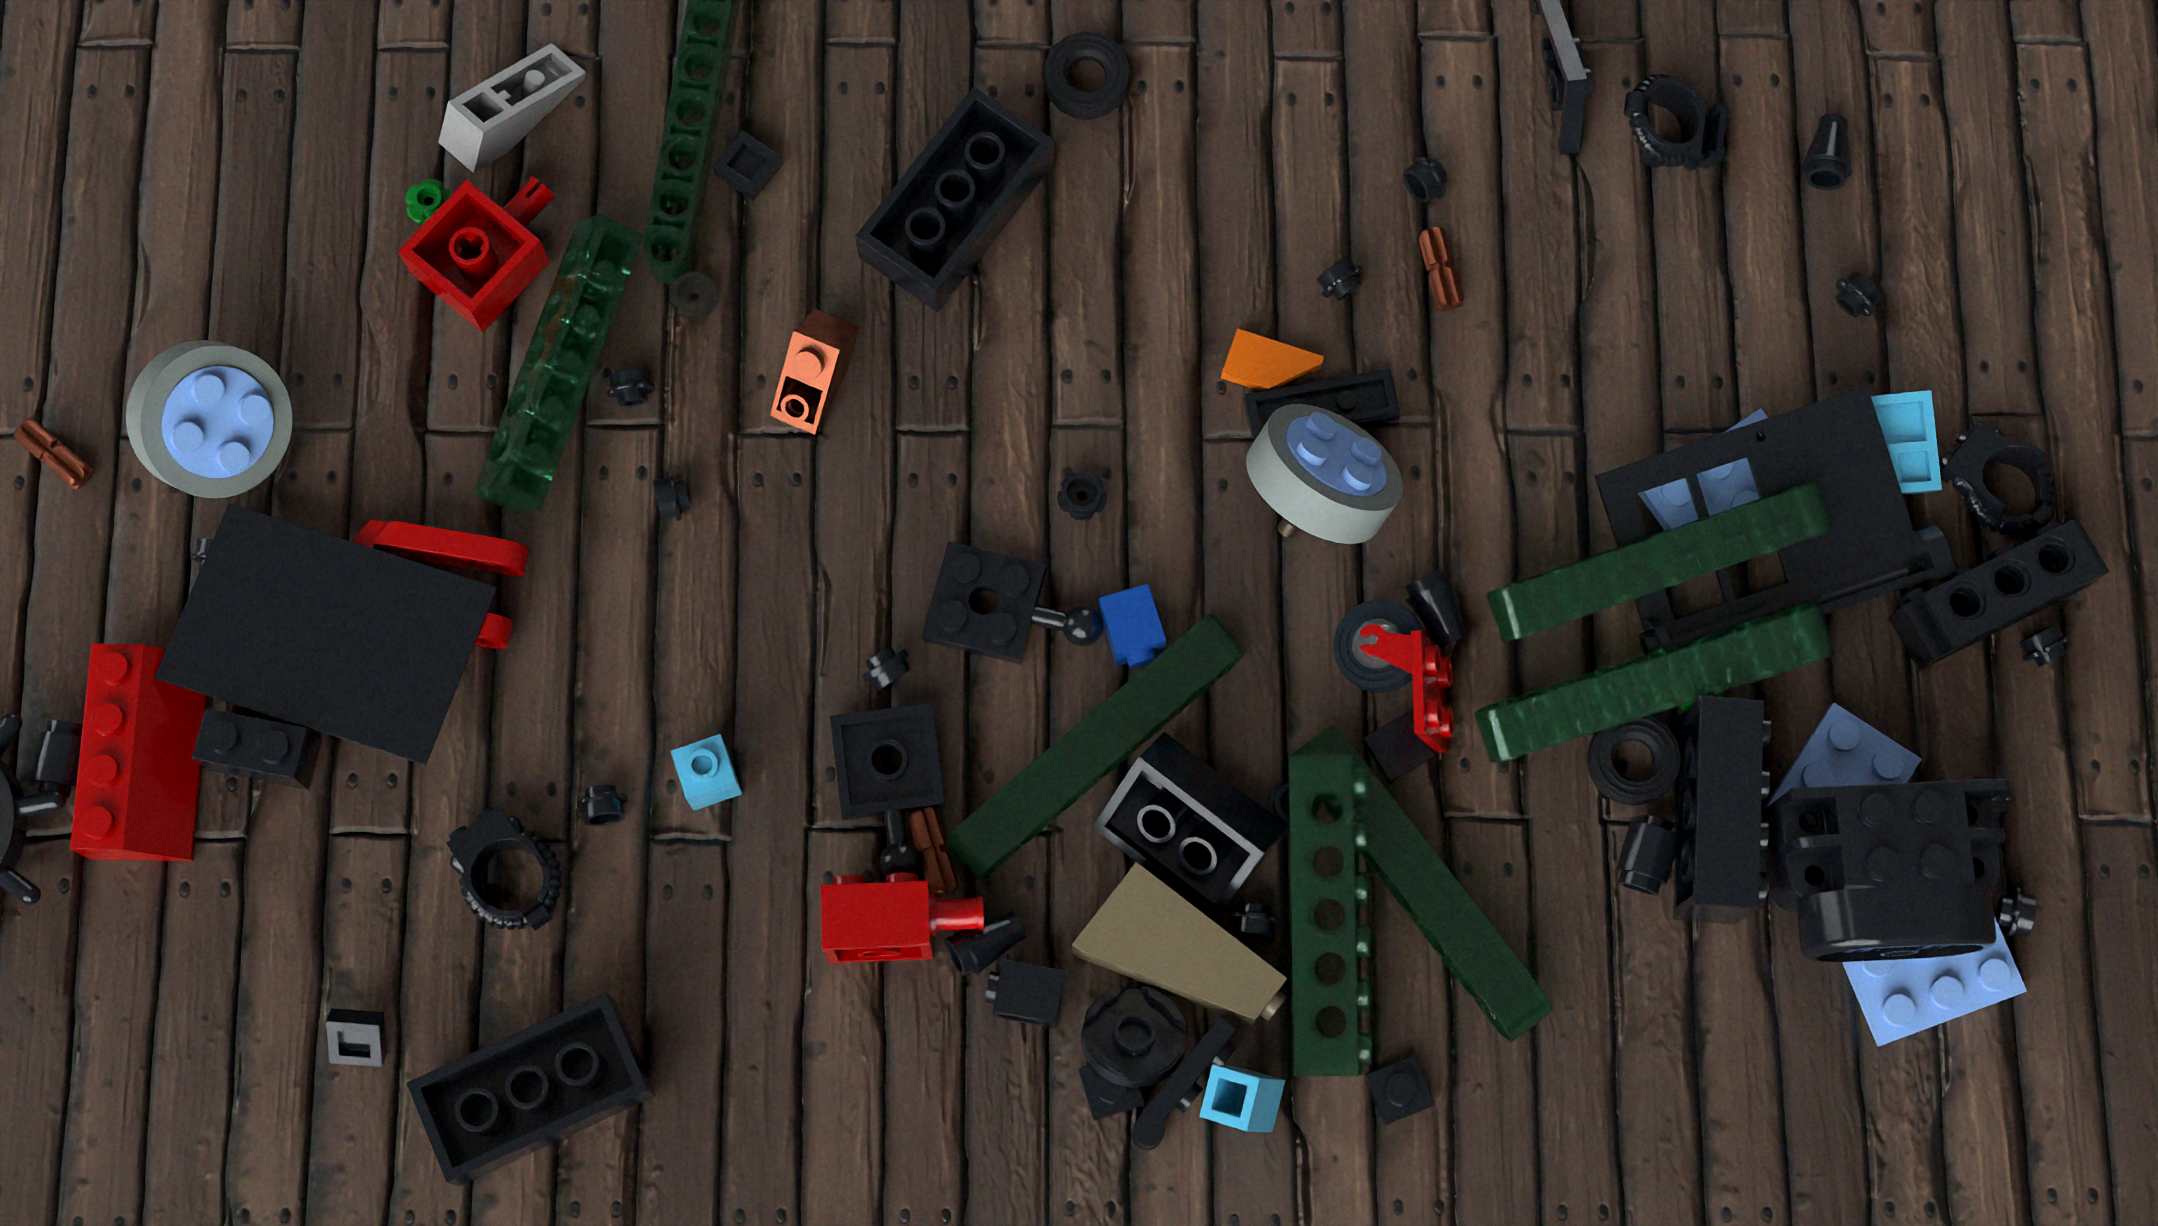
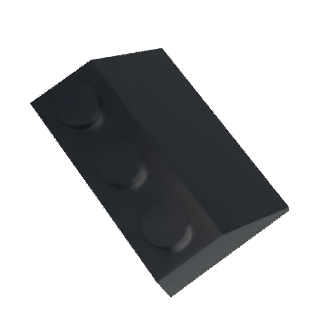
M1165 731L1137 758L1092 826L1093 829L1214 922L1256 871L1288 827Z

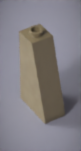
M1137 862L1078 935L1071 947V952L1081 959L1251 1026L1260 1015L1269 1021L1287 998V995L1280 991L1287 977Z

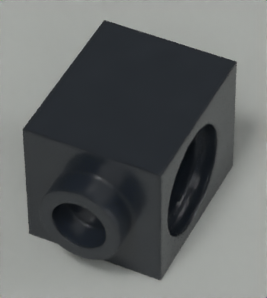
M1003 959L1000 972L990 971L985 1002L994 1004V1018L1055 1029L1064 986L1065 971Z

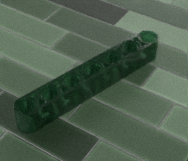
M741 0L687 1L643 239V253L652 276L657 281L667 285L684 281L690 275L693 268ZM707 25L720 27L711 34L699 33ZM699 69L712 71L703 79L690 77ZM692 113L704 115L695 124L682 122L687 115ZM683 158L696 160L690 168L682 170L674 168V164ZM675 203L687 205V209L679 215H668L665 213L666 209ZM676 249L680 251L678 256L671 261L662 262L657 260V256L663 250Z
M1816 480L1487 592L1486 595L1502 642H1507L1819 536L1834 528L1819 483Z
M1809 603L1493 703L1475 711L1474 715L1489 761L1492 763L1501 762L1695 701L1701 695L1711 696L1826 659L1835 654L1820 604Z
M1213 613L1207 615L966 818L949 834L945 842L978 880L986 878L1228 673L1246 655L1247 650Z
M1333 725L1329 726L1290 755L1292 764L1308 787L1315 791L1325 809L1491 1024L1508 1042L1512 1043L1553 1012L1552 1004L1541 987L1339 729Z

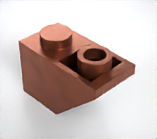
M814 308L793 331L770 416L815 435L819 431L848 370L860 327Z

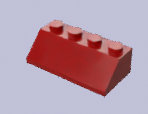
M91 643L70 842L71 850L88 859L192 862L194 860L202 765L193 760L192 755L205 708L208 709L209 696L154 679L166 651L164 648L144 644Z

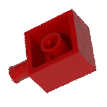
M533 176L528 179V182L504 207L494 203L466 179L398 250L406 267L413 276L482 333L550 263L541 241L528 231L526 227L550 202L554 201L555 197L543 183L539 186V180Z
M915 873L886 875V882L865 883V877L861 875L833 877V885H821L822 950L829 963L934 959L933 936H937V931L984 930L983 896H978V898L936 899V895L931 894L928 881H918V874Z

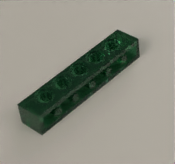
M602 213L576 222L473 494L516 514L542 509L644 238L642 234Z
M1352 754L1289 756L1294 1076H1360L1363 1074V1064H1372L1371 1032H1363L1362 1010H1371L1370 978H1362L1361 957H1370L1369 925H1361L1360 904L1369 903L1368 872H1360L1359 851L1368 850L1367 819H1359L1358 798L1367 797L1366 766H1358L1357 756ZM1327 794L1337 795L1343 804L1341 817L1331 824L1323 823L1318 818L1316 812L1318 801ZM1329 846L1338 848L1344 857L1342 870L1333 877L1323 875L1317 865L1319 853ZM1329 899L1338 901L1345 911L1343 924L1335 930L1325 928L1318 918L1320 906ZM1329 952L1340 955L1346 964V973L1338 983L1326 981L1319 971L1320 960ZM1328 1006L1338 1007L1346 1015L1347 1027L1340 1036H1331L1321 1027L1320 1016L1322 1011Z

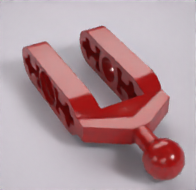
M370 520L350 540L351 542L407 559L509 576H523L525 574L530 552L527 546L511 540L399 521L382 522ZM487 612L474 645L496 649L508 648L513 621L504 616Z

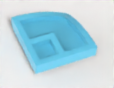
M1931 390L1871 396L1902 495L1942 490Z

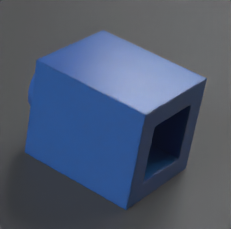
M1144 584L1099 598L1098 611L1103 621L1104 631L1115 666L1128 664L1130 669H1137L1157 662L1159 660L1158 655L1165 652L1166 638L1149 585Z

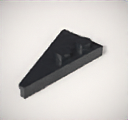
M1532 0L1535 15L1541 14L1549 39H1541L1540 46L1552 111L1562 110L1560 136L1557 141L1560 154L1580 152L1585 97L1592 96L1593 93L1591 69L1582 65L1580 39L1578 36L1571 35L1560 1Z

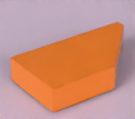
M1237 328L1222 370L1221 379L1258 391L1277 389L1306 373L1320 370L1324 356Z

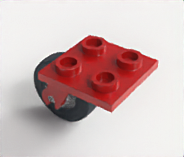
M1371 600L1357 605L1343 617L1334 635L1333 650L1340 671L1355 686L1376 693L1395 691L1413 681L1414 734L1435 752L1448 753L1447 737H1453L1455 731L1453 710L1451 706L1446 707L1445 687H1451L1453 683L1450 657H1444V652L1425 634L1416 616L1401 604L1388 600Z

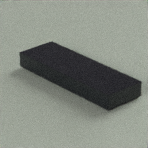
M1391 369L1244 394L1243 397L1252 444L1272 413L1285 405L1305 404L1320 407L1350 420L1359 427L1399 421L1401 416Z

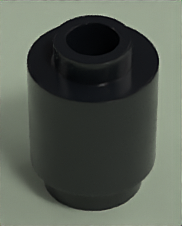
M48 720L46 731H40L29 781L39 784L37 793L60 790L69 799L71 790L76 791L82 724L62 720Z
M1643 815L1641 822H1630L1616 870L1620 872L1617 882L1619 885L1654 896L1659 894L1661 885H1667L1681 838L1678 834L1672 832L1673 823L1650 815Z

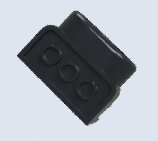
M2006 778L1791 788L1761 811V818L1767 820L1769 825V839L1765 850L1769 890L1772 899L1780 908L1787 912L1797 913L1802 955L1809 960L1817 962H1861L1955 956L1982 951L1993 946L1997 936L1991 888L1996 885L2000 877L1998 845L2005 842L2006 837L2005 829L1995 827L1992 798L2007 789Z

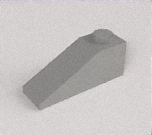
M550 43L448 101L438 143L471 172L475 173L508 153L585 79L586 72L554 44Z

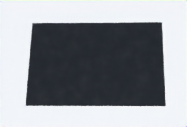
M229 503L154 679L427 765L497 587Z

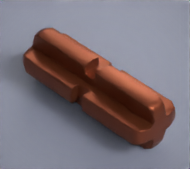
M1443 227L1423 230L1419 236V244L1426 270L1430 271L1431 276L1428 278L1436 308L1439 311L1457 309L1462 306L1464 297L1456 267H1453L1451 263L1454 259L1446 230Z
M29 418L24 420L21 426L15 430L14 438L42 463H45L49 469L71 488L80 489L91 479L93 475L92 468L64 444L62 445L55 436L35 419Z
M932 807L914 811L908 816L907 821L916 850L919 854L923 853L924 859L921 860V867L925 880L929 883L931 894H935L936 897L949 895L959 888V882L949 851H944L942 847L947 843L938 813Z

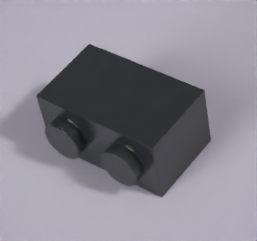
M205 708L192 759L209 771L309 790L322 741L305 727Z

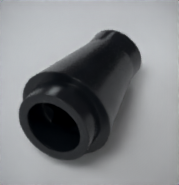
M1827 114L1820 117L1817 131L1803 162L1802 171L1806 175V182L1816 189H1838L1845 184L1846 179L1852 173L1847 134L1848 121L1841 115Z
M1442 569L1405 586L1410 596L1406 601L1436 638L1440 648L1468 635L1463 626L1452 578L1447 580Z
M1010 911L1004 915L984 920V930H953L954 934L945 938L944 942L952 963L962 976H966L971 972L979 975L1016 943L1026 939V933L1016 913Z

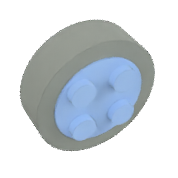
M195 340L184 342L166 349L157 355L137 377L127 403L126 426L128 436L140 462L161 481L188 494L204 498L235 496L260 484L275 470L282 460L292 433L291 402L287 390L277 373L258 356L246 350L217 341Z
M1291 404L1275 410L1250 447L1246 457L1247 471L1253 485L1262 498L1283 517L1277 528L1287 538H1294L1299 529H1302L1314 536L1343 544L1365 542L1376 535L1403 494V481L1400 471L1384 447L1355 423L1334 412L1316 406Z

